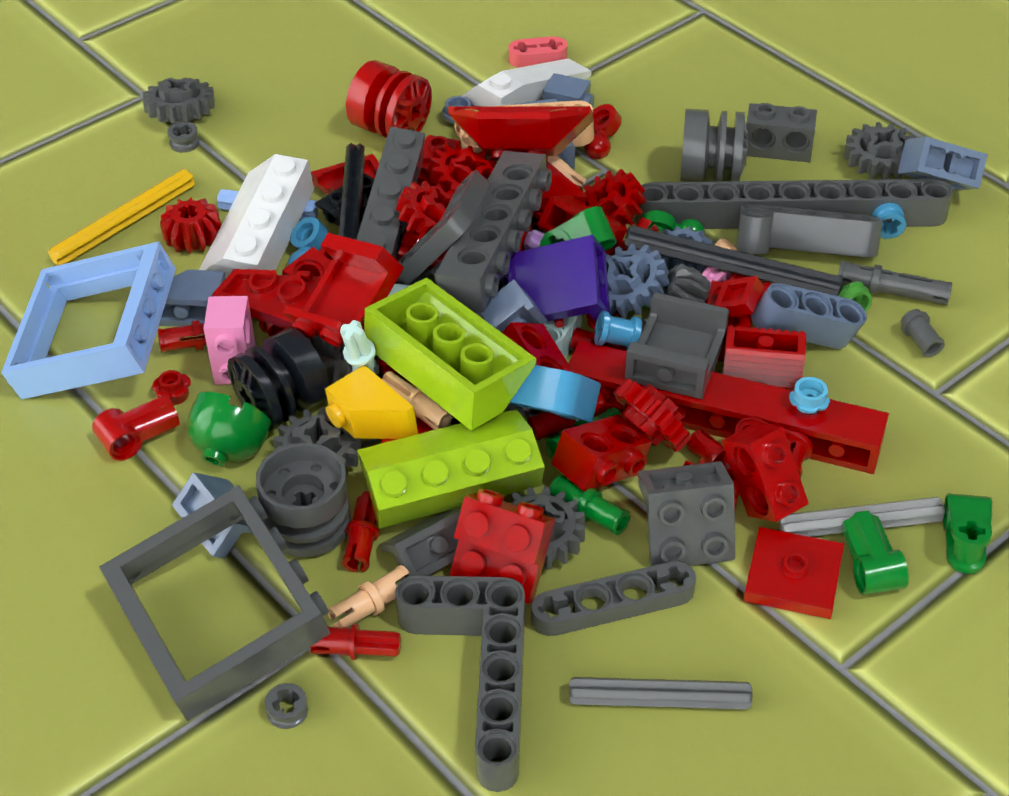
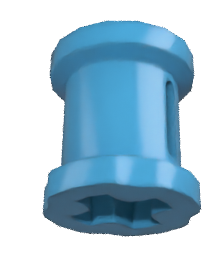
M602 310L598 315L595 325V344L602 346L604 343L626 346V350H628L631 341L638 342L641 336V318L633 316L630 320L610 316L608 311Z

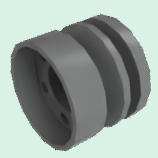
M685 110L680 181L703 182L707 167L714 168L716 182L722 181L723 168L730 169V181H740V176L746 166L748 149L745 112L736 111L734 127H727V111L721 112L717 126H710L708 110Z
M298 443L277 449L267 456L256 472L258 500L268 516L267 519L263 520L264 525L268 530L276 527L288 546V550L284 551L283 554L309 557L318 556L333 550L345 539L347 535L346 526L351 522L346 470L339 455L322 445Z

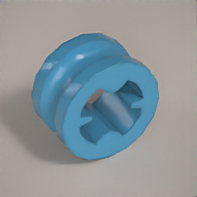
M885 203L873 211L872 216L883 219L881 238L892 239L898 237L906 229L907 223L904 212L898 204ZM890 218H891L892 222H891V223H887V222H886V219H890Z

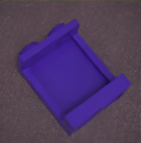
M594 235L513 253L510 259L509 271L504 275L505 285L514 279L530 296L548 320L547 322L589 313L597 321L598 315L602 310L608 311L610 314L606 253Z

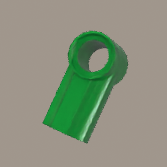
M870 511L855 512L852 517L843 521L841 531L853 558V575L859 593L865 595L907 588L909 575L905 557L900 550L893 551L879 517L872 515Z

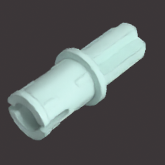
M352 320L350 324H343L340 333L345 344L343 355L346 362L352 366L353 371L366 365L371 371L379 374V367L374 359L376 353L375 346L371 340L367 339L361 323Z

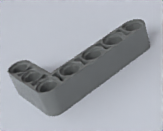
M409 576L403 579L395 590L398 622L403 630L408 633L422 635L482 636L475 742L476 773L479 783L487 790L494 792L506 791L513 787L519 776L525 635L524 588L520 582L506 577ZM500 718H501V719H506V720H503V721H495L494 719H500ZM498 758H499V759H504V761H502V762H492V761H490V760H492V759H498Z

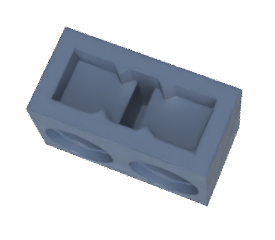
M926 136L905 140L898 174L915 179H940L949 183L957 191L980 189L988 154Z

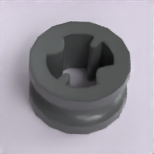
M178 122L168 128L169 144L175 152H190L199 146L198 130L195 124L191 122Z
M283 683L272 688L266 695L265 706L268 720L272 725L281 729H290L301 724L307 717V699L301 687L292 683ZM289 700L290 705H294V710L284 713V709H280L279 703Z

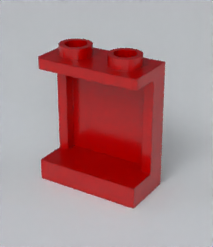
M327 233L320 246L333 258L304 309L300 310L286 306L283 314L293 322L292 328L299 330L306 338L312 339L314 335H317L330 345L340 347L342 343L344 344L340 333L342 325L350 324L352 320H356L361 323L364 330L365 308L388 297L404 267L383 246Z

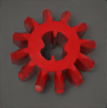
M190 197L188 201L177 199L176 205H167L166 212L160 215L163 239L166 241L167 246L174 247L176 252L187 250L191 254L194 250L198 249L205 252V247L212 245L221 227V220L216 206L208 204L206 198L195 201L193 197Z

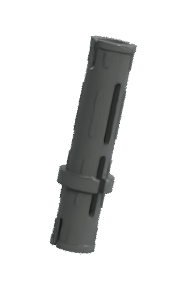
M841 261L838 276L843 278V285L856 281L862 282L871 294H876L877 292L890 293L946 306L948 305L952 289V282L884 270L881 265L876 264L874 267Z

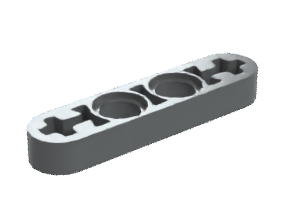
M673 561L545 591L538 594L531 604L532 625L536 631L543 635L557 636L688 603L693 598L696 574L692 567L686 563ZM670 580H675L678 585H683V586H681V587H676V584H675L674 582H669V581H670ZM654 584H656V591L660 590L659 593H655ZM630 587H637L644 590L646 596L636 600L629 599L623 594V591ZM588 597H596L603 600L605 605L602 608L591 610L584 607L581 602ZM568 604H573L574 613H571V606H568ZM546 610H552V612L554 613V615H558V616H556V617H550L549 613H548V612H544V611H546Z

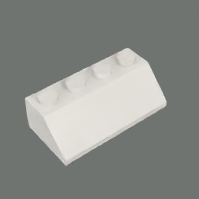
M274 154L248 172L199 270L224 271L225 278L234 269L276 270L290 241L291 232L299 222L314 190L308 160Z

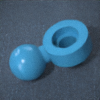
M306 217L293 228L290 241L298 251L291 254L288 265L311 247L316 248L318 251L322 248L320 245L326 237L328 230L317 218Z

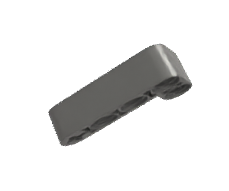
M744 204L741 205L736 249L751 254H766L769 252V248L858 257H876L879 252L883 219L862 214Z

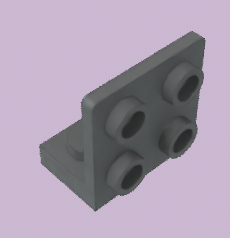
M722 461L638 471L639 488L647 504L650 566L673 561L683 562L692 566L735 559L734 483Z

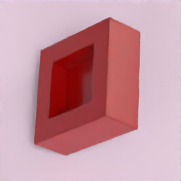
M757 275L726 280L722 284L714 306L727 308L729 310L728 318L751 315L754 313L764 286Z

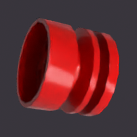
M378 60L368 61L359 68L352 79L347 92L346 115L351 124L372 133L378 132L379 135L385 138L388 136L390 126L420 132L430 113L432 88L429 81L419 75H413L405 70L400 71L398 68Z

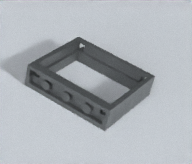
M239 485L99 566L172 699L187 721L331 634L323 618L324 615L329 613L325 602L317 591L309 595L303 585L309 579L296 558L289 562L287 561L283 552L288 550V546L276 527L269 530L266 528L262 521L267 519L268 516L256 496L248 500ZM244 519L302 612L186 681L132 584Z

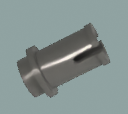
M913 309L902 317V332L906 336L912 337L924 357H933L942 351L945 346L944 340L939 337L930 325V317L926 312Z

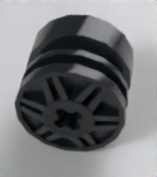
M288 327L265 339L262 348L255 345L245 350V354H237L228 360L229 379L241 405L243 406V403L246 402L262 411L271 420L269 431L279 427L282 421H289L290 416H295L296 409L303 412V410H309L327 400L325 388L330 386V380L325 366L310 341L297 329Z

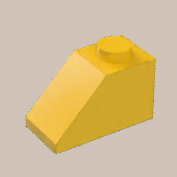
M366 365L361 366L325 388L329 405L326 407L328 418L335 427H343L354 438L401 439L418 434L414 407Z

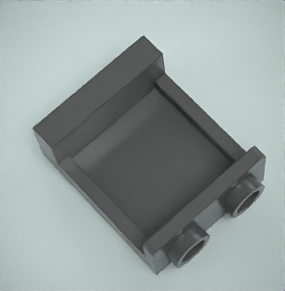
M654 293L651 298L650 315L638 342L631 341L628 347L625 379L629 378L640 385L647 386L650 384L656 389L703 399L726 340L729 310L719 306Z

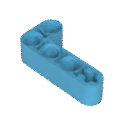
M535 365L509 405L549 412L563 418L575 421L583 420L590 423L593 422L601 383L577 373Z

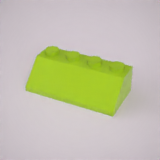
M427 277L365 308L364 332L367 339L371 340L375 346V355L471 431L504 412L536 365V358Z
M517 409L503 412L472 431L460 423L357 450L379 529L462 507L464 496L478 493V489L492 490L504 496L527 490L529 487L541 486L545 469L533 430Z

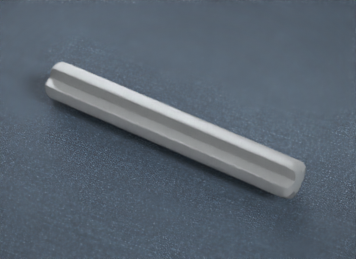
M930 497L792 513L779 520L778 525L779 531L813 537L842 533L843 521L852 517L855 512L870 511L872 515L879 517L883 528L940 522L944 518L945 507L941 498Z

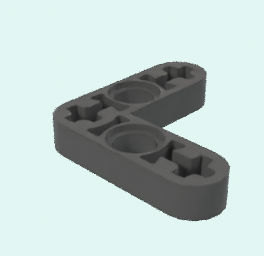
M477 170L472 171L457 187L441 220L398 261L404 269L396 281L397 284H411L470 226L490 185V182Z

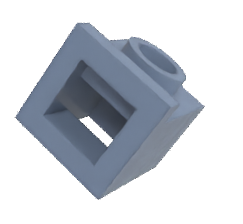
M514 279L498 291L496 297H491L484 312H480L486 322L501 333L511 322L535 323L538 321L540 324H545L548 321L530 296Z

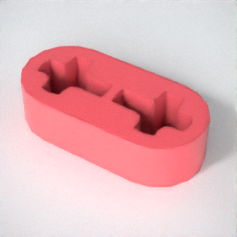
M556 36L515 40L509 44V63L514 67L520 68L567 59L568 43L565 39Z

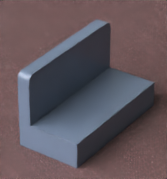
M193 472L172 506L183 518L235 488V486L227 479ZM244 519L202 544L212 557L225 559L242 532L253 533Z

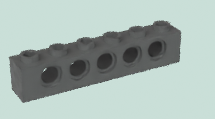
M503 151L488 178L490 185L472 223L450 246L435 273L436 285L471 311L484 312L491 297H496L499 281L502 275L508 273L513 253H518L520 249L521 237L524 232L529 231L534 212L540 210L544 192L550 190L552 172L546 167L545 154Z

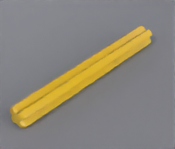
M186 169L178 171L51 247L48 251L51 261L57 266L69 263L194 187L193 174L189 173Z

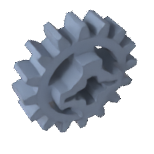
M632 243L627 251H622L618 246L615 249V255L610 256L606 254L610 316L619 311L621 318H626L631 310H634L636 315H640L642 306L651 307L653 294H664L662 287L669 286L670 284L667 277L669 270L659 251L651 252L646 244L640 250H637L635 244Z

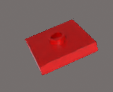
M759 527L743 601L831 619L844 543Z

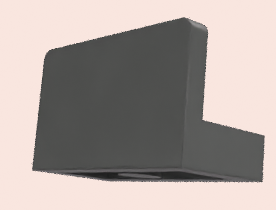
M461 507L440 512L379 544L382 552H392L398 566L403 565L409 571V574L405 575L404 579L416 575L428 576L453 562L458 544V539L454 538Z

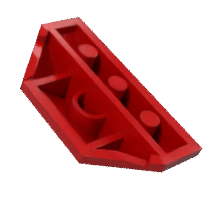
M448 106V114L487 156H491V159L495 161L499 160L503 151L545 154L547 161L548 156H558L593 122V112L590 106Z

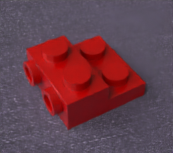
M478 489V493L464 496L454 538L458 539V544L449 576L512 578L523 586L525 603L533 602L556 518L544 515V509L535 504L519 502L518 506L504 502V496L492 490Z

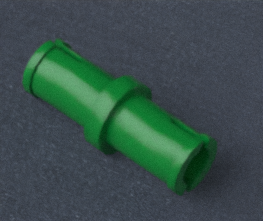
M559 475L552 481L549 487L550 495L556 496L563 491L566 493V503L576 500L578 502L577 512H584L586 522L591 520L617 536L622 534L627 528L631 518L630 512L603 499L602 493L598 490L590 488L584 492L564 475Z

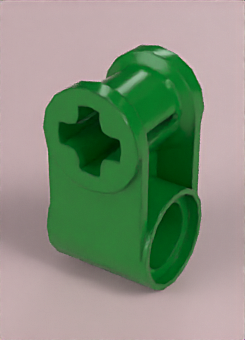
M596 206L579 212L569 221L548 231L542 237L540 247L594 235L606 252L617 243V240L602 207Z
M947 493L944 502L945 513L943 518V530L946 534L947 562L952 569L960 573H977L985 567L987 558L986 546L991 541L992 498Z

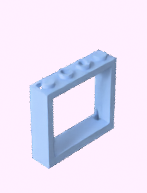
M160 242L41 270L1 372L7 383L14 389L21 400L145 372L176 271L174 264ZM132 286L113 343L46 358L67 301Z

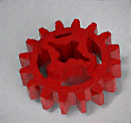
M455 143L453 149H451L448 145L444 144L441 151L438 149L434 151L426 172L430 175L427 181L432 184H440L445 192L449 190L455 192L461 182L474 170H477L488 180L496 161L484 159L486 153L483 151L478 154L474 153L473 147L470 145L467 149H462L459 143Z
M619 169L616 175H614L609 170L604 179L596 176L594 185L584 186V193L586 194L585 205L602 207L605 215L609 216V219H614L615 222H620L621 225H633L634 221L632 218L634 215H640L643 212L638 205L646 202V198L643 196L645 189L631 172L626 174L623 169Z
M423 181L421 186L416 182H412L410 187L405 186L395 207V210L400 212L399 221L408 222L406 230L418 232V239L420 240L441 220L454 191L449 190L445 192L440 184L430 186L427 181Z
M627 378L613 392L616 396L615 399L622 404L621 407L624 409L621 415L626 421L652 440V446L656 447L662 442L668 449L671 448L674 452H679L692 438L689 435L690 432L683 427L684 424L680 421L683 416L678 412V407L652 385L648 384L643 389L636 381L633 382Z

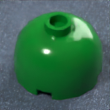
M210 391L200 392L190 409L187 425L192 443L198 450L203 452L202 458L206 462L223 467L226 462L240 463L246 461L260 451L267 439L271 426V420L262 411L246 402L243 403L242 408L229 404L231 396Z

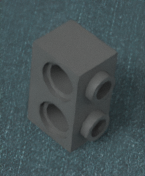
M749 103L746 122L748 131L747 156L810 163L817 110L801 106L784 107L774 106L769 103Z

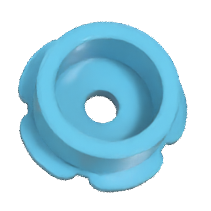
M815 377L799 379L795 384L794 391H791L789 394L791 404L805 414H815L818 411H823L830 403V399L827 398V385Z

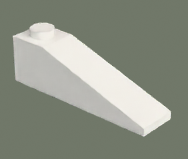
M569 58L504 70L461 96L469 98L473 106H501L543 100V89L553 73L586 80L591 77V70Z

